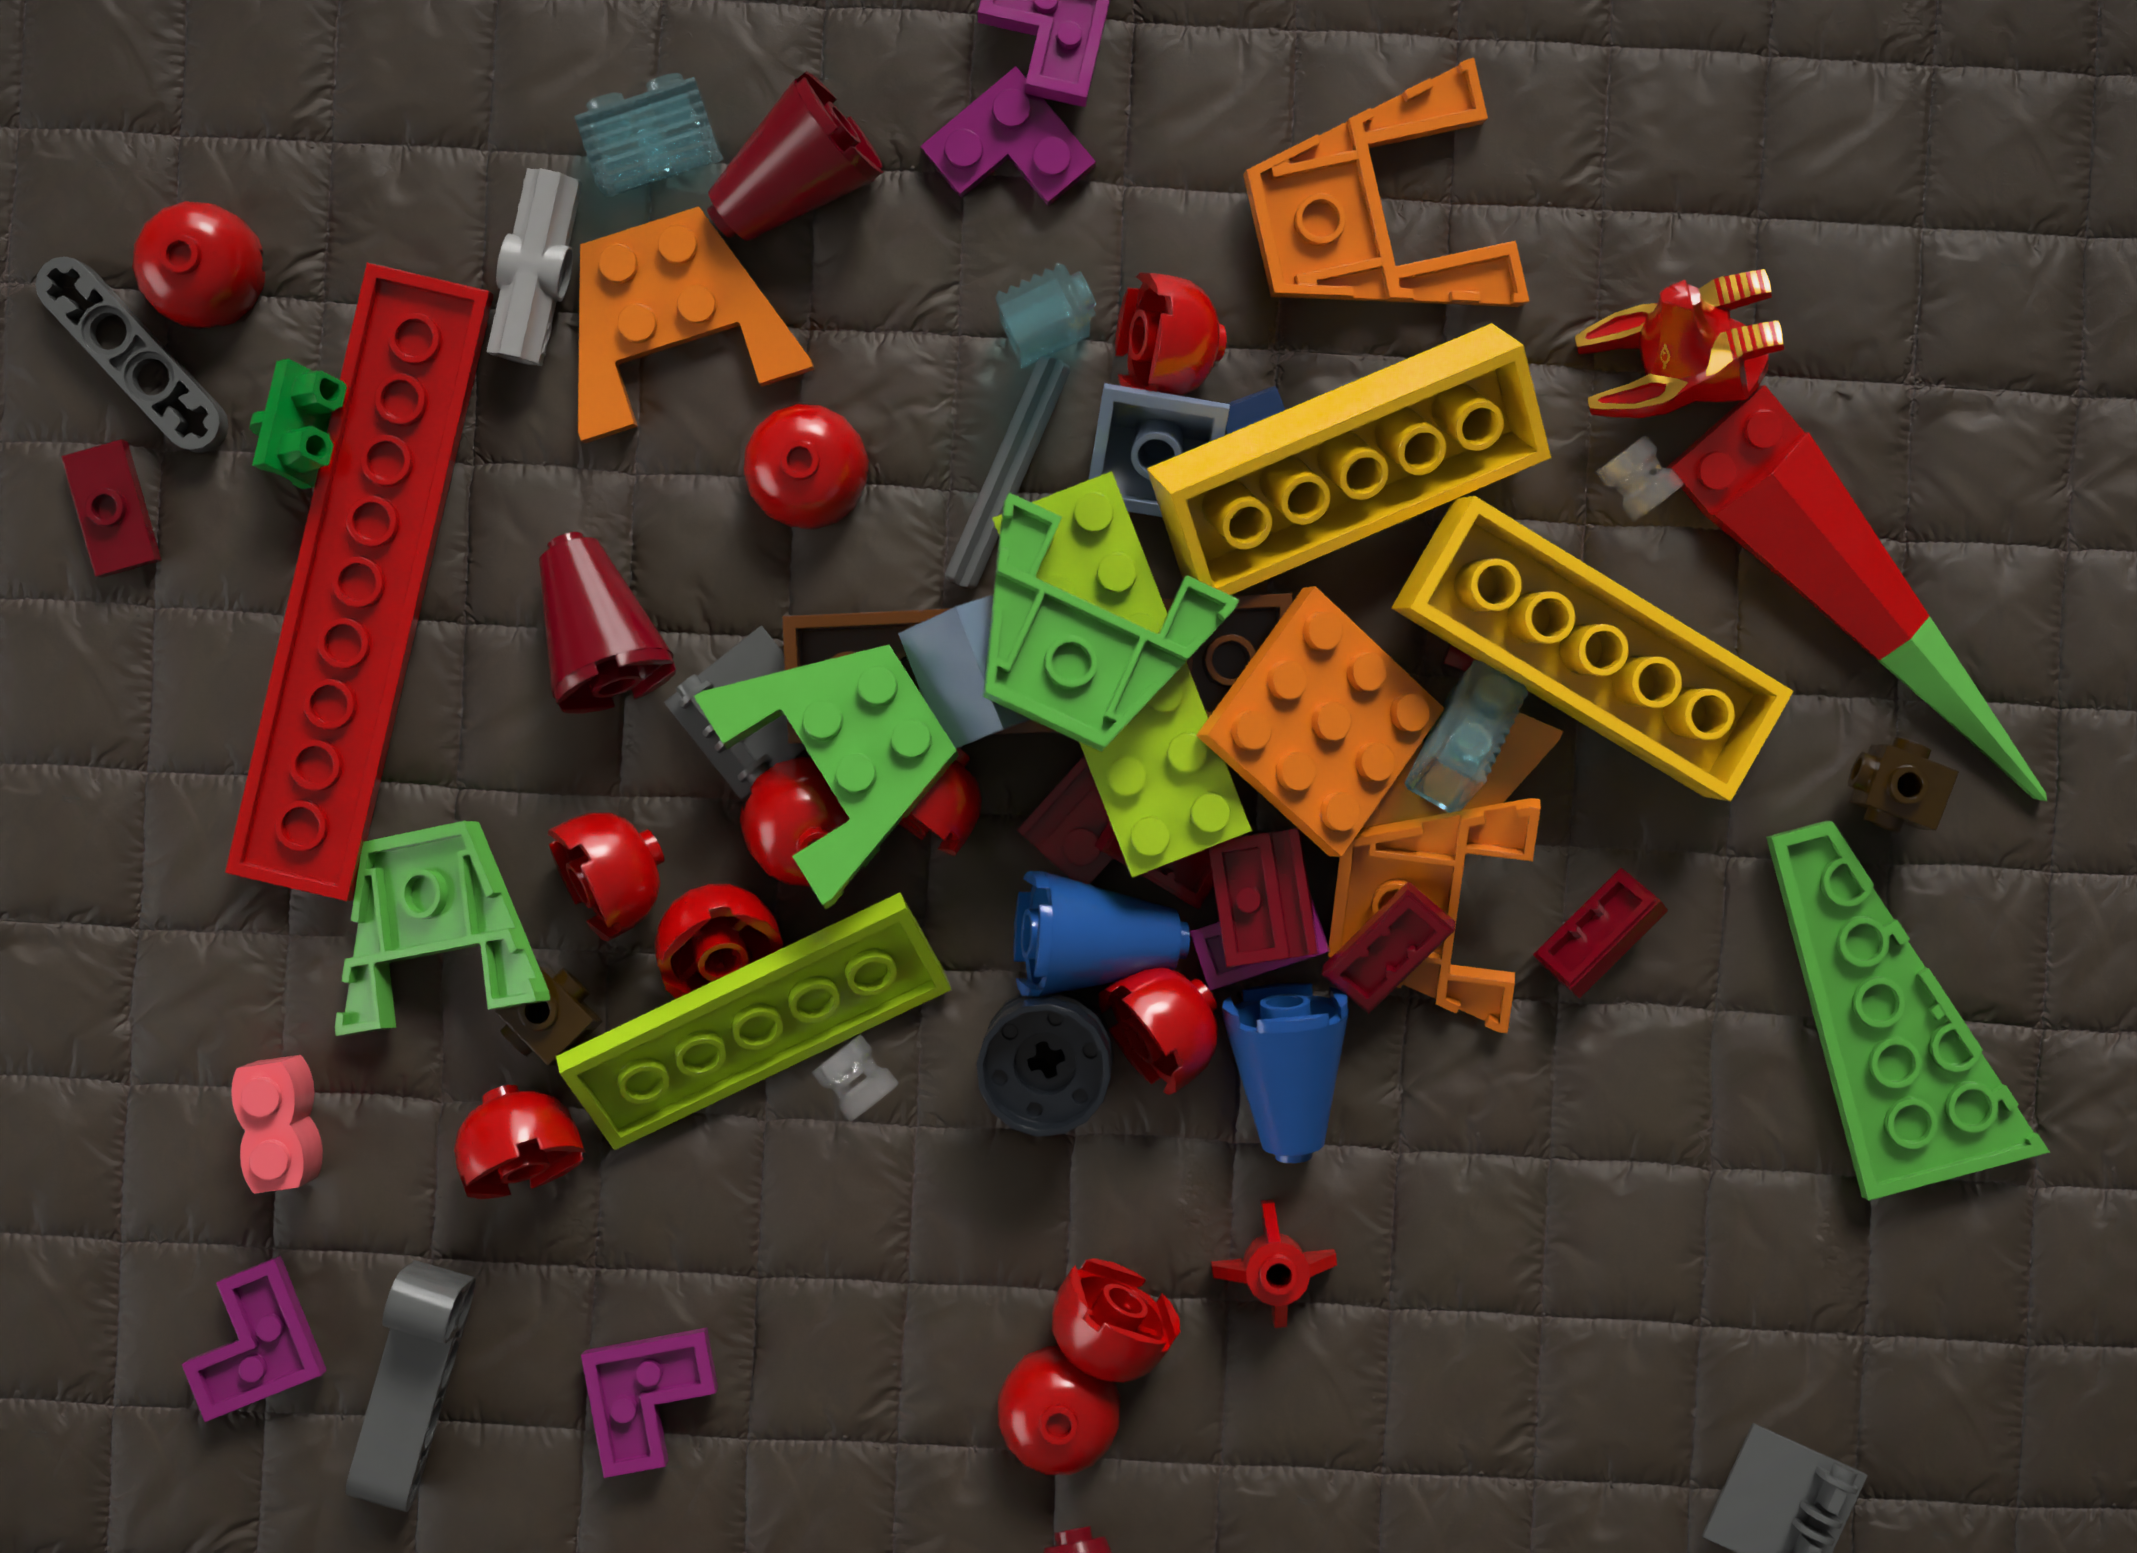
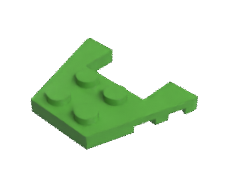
M1009 492L1002 507L983 697L1102 752L1236 608L1239 599L1186 575L1181 582L1159 633H1153L1037 579L1036 573L1062 517Z
M890 645L701 691L694 696L727 749L780 716L785 715L849 816L848 822L793 855L794 860L825 909L836 903L844 893L843 889L861 867L867 866L880 850L879 846L903 817L907 818L959 756L956 748Z
M460 821L363 842L351 921L357 922L358 928L354 955L352 958H347L344 961L341 982L349 983L345 1012H337L336 1036H352L396 1028L389 966L391 962L481 946L488 1009H506L550 1001L548 987L479 822Z

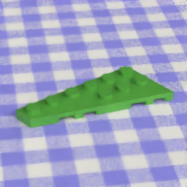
M1824 821L1767 836L1766 839L1861 1196L1869 1201L2050 1153L2040 1136L2033 1132L2017 1106L2019 1104L2008 1087L2001 1083L1982 1054L1983 1049L1931 970L1924 966L1909 943L1910 938L1898 920L1893 919L1874 890L1872 880L1833 821Z

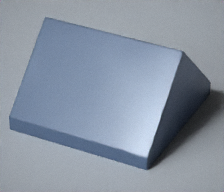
M1104 383L1089 480L1112 471L1127 511L1162 517L1147 468L1225 436L1230 404Z
M993 595L956 606L898 633L922 696L955 748L1031 720L983 697Z

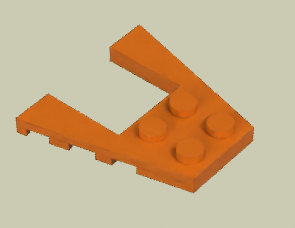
M1474 58L1467 59L1459 63L1457 67L1433 79L1429 78L1405 90L1401 95L1373 109L1369 108L1349 118L1347 122L1319 136L1317 134L1246 170L1243 177L1271 297L1520 307L1529 302L1516 240L1396 266L1369 148L1482 125L1488 119Z

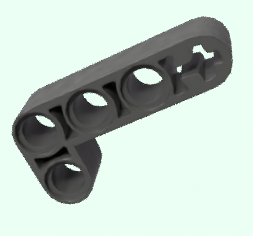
M416 1260L397 1274L389 1292L382 1319V1325L390 1328L348 1475L346 1495L408 1512L411 1508L423 1476L473 1300L476 1277Z

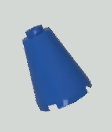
M1029 871L1023 877L1025 881L1032 884L1031 892L1018 893L1013 939L1014 962H1026L1028 979L1016 978L1017 988L1022 996L1041 997L1113 983L1147 969L1163 967L1175 970L1178 960L1186 959L1190 947L1189 925L1187 922L1180 921L1178 911L1174 908L1043 871Z
M1276 983L1242 990L1243 1002L1234 1005L1230 996L1224 999L1222 1018L1264 1151L1274 1154L1275 1159L1279 1162L1301 1163L1308 1161L1313 1157V1152L1320 1150L1325 1144L1349 1014L1347 995L1339 989L1329 987L1330 998L1313 995L1312 984Z

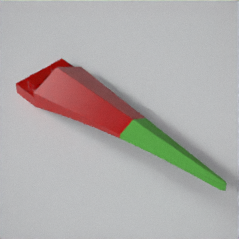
M1766 385L1759 386L1747 400H1741L1665 468L1704 516L1744 547L1879 661L2033 799L2047 801L2046 792L1811 434L1802 430Z

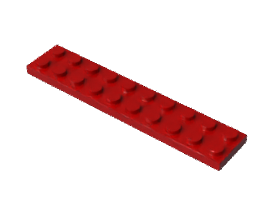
M368 262L366 264L340 380L347 386L342 407L332 411L327 432L334 444L329 465L320 467L318 470L225 873L343 901H352L354 898L363 842L367 841L494 297V294L488 290Z

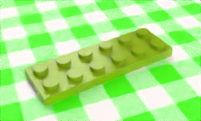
M1108 472L1031 502L1062 517L1036 573V578L1158 634L1167 616V611L1113 472ZM1002 514L992 518L999 536ZM1186 662L1102 752L1079 742L1132 877L1252 831L1225 761L1196 736L1208 720V717Z
M901 892L574 1047L556 1056L560 1075L615 1151L952 989L946 973Z

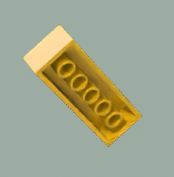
M1491 323L1147 468L1182 578L1184 579L1188 575L1228 595H1232L1550 459L1551 454L1524 346Z
M1476 496L1456 498L1452 501L1391 609L1707 798L1725 801L1733 799L1794 692Z

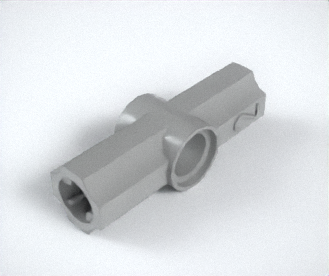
M527 168L513 234L508 233L506 235L498 258L496 282L500 293L486 351L490 355L526 365L543 366L556 303L564 299L571 277L573 250L569 244L583 186L579 179L551 170Z

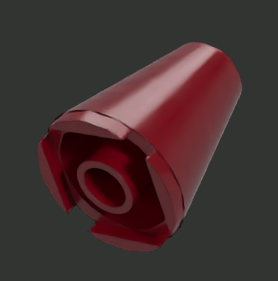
M808 71L792 81L708 191L713 204L707 208V212L718 229L730 239L736 234L746 241L754 239L873 182L883 173L881 170L883 167L882 162L861 128L851 116L846 119L833 104L837 98Z
M581 532L565 533L549 541L547 544L548 550L539 558L552 695L560 710L564 713L575 714L606 710L616 707L612 696L631 689L634 699H638L670 680L676 673L673 653L600 542L596 538L584 537Z

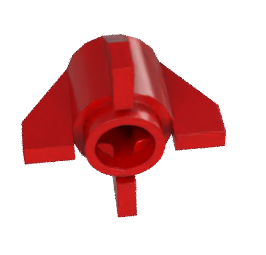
M1273 1199L1260 1200L1265 1234L1254 1239L1246 1248L1243 1261L1242 1258L1211 1261L1212 1276L1216 1279L1247 1283L1255 1297L1263 1303L1271 1305L1274 1327L1282 1328L1287 1327L1288 1305L1298 1300L1307 1290L1310 1277L1337 1266V1257L1334 1249L1303 1252L1296 1241L1290 1236L1279 1232ZM1284 1264L1288 1267L1282 1270L1280 1279L1270 1280L1267 1271L1272 1265Z

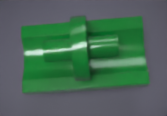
M289 358L277 361L265 411L253 413L249 429L252 433L259 436L252 466L283 476L290 480L294 486L301 489L314 487L318 469L330 463L334 444L330 440L327 429L331 412L343 406L347 389L346 384L323 371H312Z

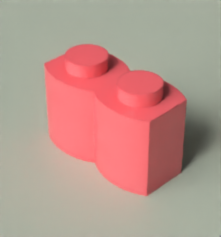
M301 1055L258 1060L238 1067L233 1077L231 1095L236 1117L245 1130L241 1142L240 1161L244 1178L251 1191L256 1194L299 1188L317 1178L322 1166L323 1148L319 1131L309 1116L314 1103V1082L305 1059Z

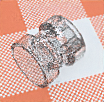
M1647 434L1626 447L1595 472L1606 487L1615 488L1618 493H1621L1623 496L1621 507L1632 522L1659 505L1684 484L1673 469L1660 466V462L1656 458L1657 447Z
M861 1034L812 1071V1074L822 1087L832 1088L840 1098L839 1108L850 1122L867 1111L899 1084L888 1068L879 1067L871 1057L872 1047ZM864 1073L866 1077L851 1088L849 1083Z

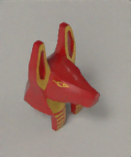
M1765 269L1721 276L1699 289L1688 285L1686 280H1683L1661 291L1658 303L1641 304L1615 312L1575 336V345L1578 354H1590L1616 349H1640L1645 371L1644 377L1632 383L1588 397V407L1591 415L1644 418L1667 414L1695 401L1724 402L1747 400L1758 389L1768 371L1769 354L1785 350L1779 321L1746 326L1730 317L1731 310L1772 298L1771 285Z

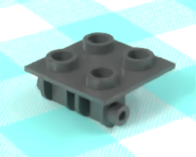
M762 625L699 675L694 674L683 681L676 688L677 692L664 701L665 705L741 800L751 793L750 787L758 776L779 762L794 759L806 748L804 744H788L787 717L782 715L727 749L694 696L701 691L785 671L784 653Z
M1752 1423L1702 1533V1537L1736 1553H1833L1868 1475Z

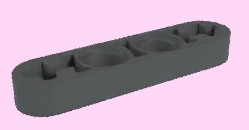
M63 256L46 262L39 270L35 283L37 295L41 302L143 412L180 448L204 453L219 447L226 438L229 427L227 415L222 407L105 281L89 266L73 258ZM64 274L74 279L80 276L75 283L76 289L86 300L95 305L85 311L74 300L65 296L57 298L63 290L58 282L60 277ZM116 315L121 317L126 324V338L117 348L106 350L97 342V326L106 317ZM161 361L169 371L168 385L164 391L157 395H146L139 386V372L147 363ZM187 387L189 392L187 394L182 395L185 388ZM179 399L188 409L196 413L203 414L207 412L208 415L203 420V424L208 430L203 437L193 433L185 435L184 432L190 426L188 420L178 410L169 407V405ZM168 407L165 413L163 414L161 412V409Z

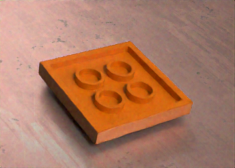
M1316 586L1305 587L1300 591L1196 736L1328 856L1342 857L1445 708Z

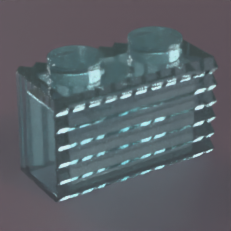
M680 73L666 74L649 81L646 84L648 90L646 93L627 99L623 98L622 93L601 95L586 104L588 112L575 115V121L596 185L606 198L637 189L641 186H647L653 182H660L665 178H672L677 174H684L687 171L696 170L699 167L708 166L711 163H717L724 159L701 88L695 77L683 80Z
M1056 263L1054 271L1045 268L1043 276L1033 274L1031 282L1021 280L1019 288L1010 285L1008 293L998 291L996 296L999 321L1022 368L1037 362L1042 355L1049 356L1090 336V318L1096 316L1093 308L1096 306V302L1081 271L1070 275L1065 265Z
M1473 661L1471 667H1468L1462 678L1450 690L1443 704L1445 709L1433 725L1404 783L1407 789L1449 813L1461 811L1486 783V777L1492 771L1491 767L1496 762V757L1501 752L1500 748L1506 742L1505 738L1510 733L1509 729L1515 723L1514 719L1519 714L1518 710L1524 704L1523 700L1528 695L1526 687L1482 661Z

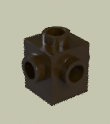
M1895 737L1892 745L1873 744L1870 746L1868 753L1861 752L1852 766L1848 779V786L1854 788L1849 803L1867 810L1863 820L1890 831L1900 833L1903 824L1920 830L1936 831L1959 771L1928 760L1932 751L1930 748L1907 739Z
M539 967L549 990L550 1001L497 1009L495 1013L506 1023L500 1030L501 1034L515 1049L526 1057L534 1051L547 1065L558 1066L556 1056L579 1046L603 1021L584 1002L590 995L589 991L567 969L562 968L556 974L550 968ZM545 1003H548L550 1014L547 1020L543 1021L540 1014L541 1008Z

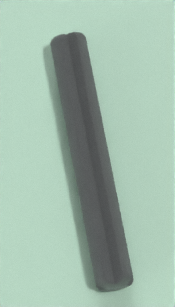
M1042 355L1037 360L945 572V578L955 585L972 590L979 583L999 537L992 518L1002 514V507L1008 493L1017 495L1070 373V367L1063 361L1048 355Z

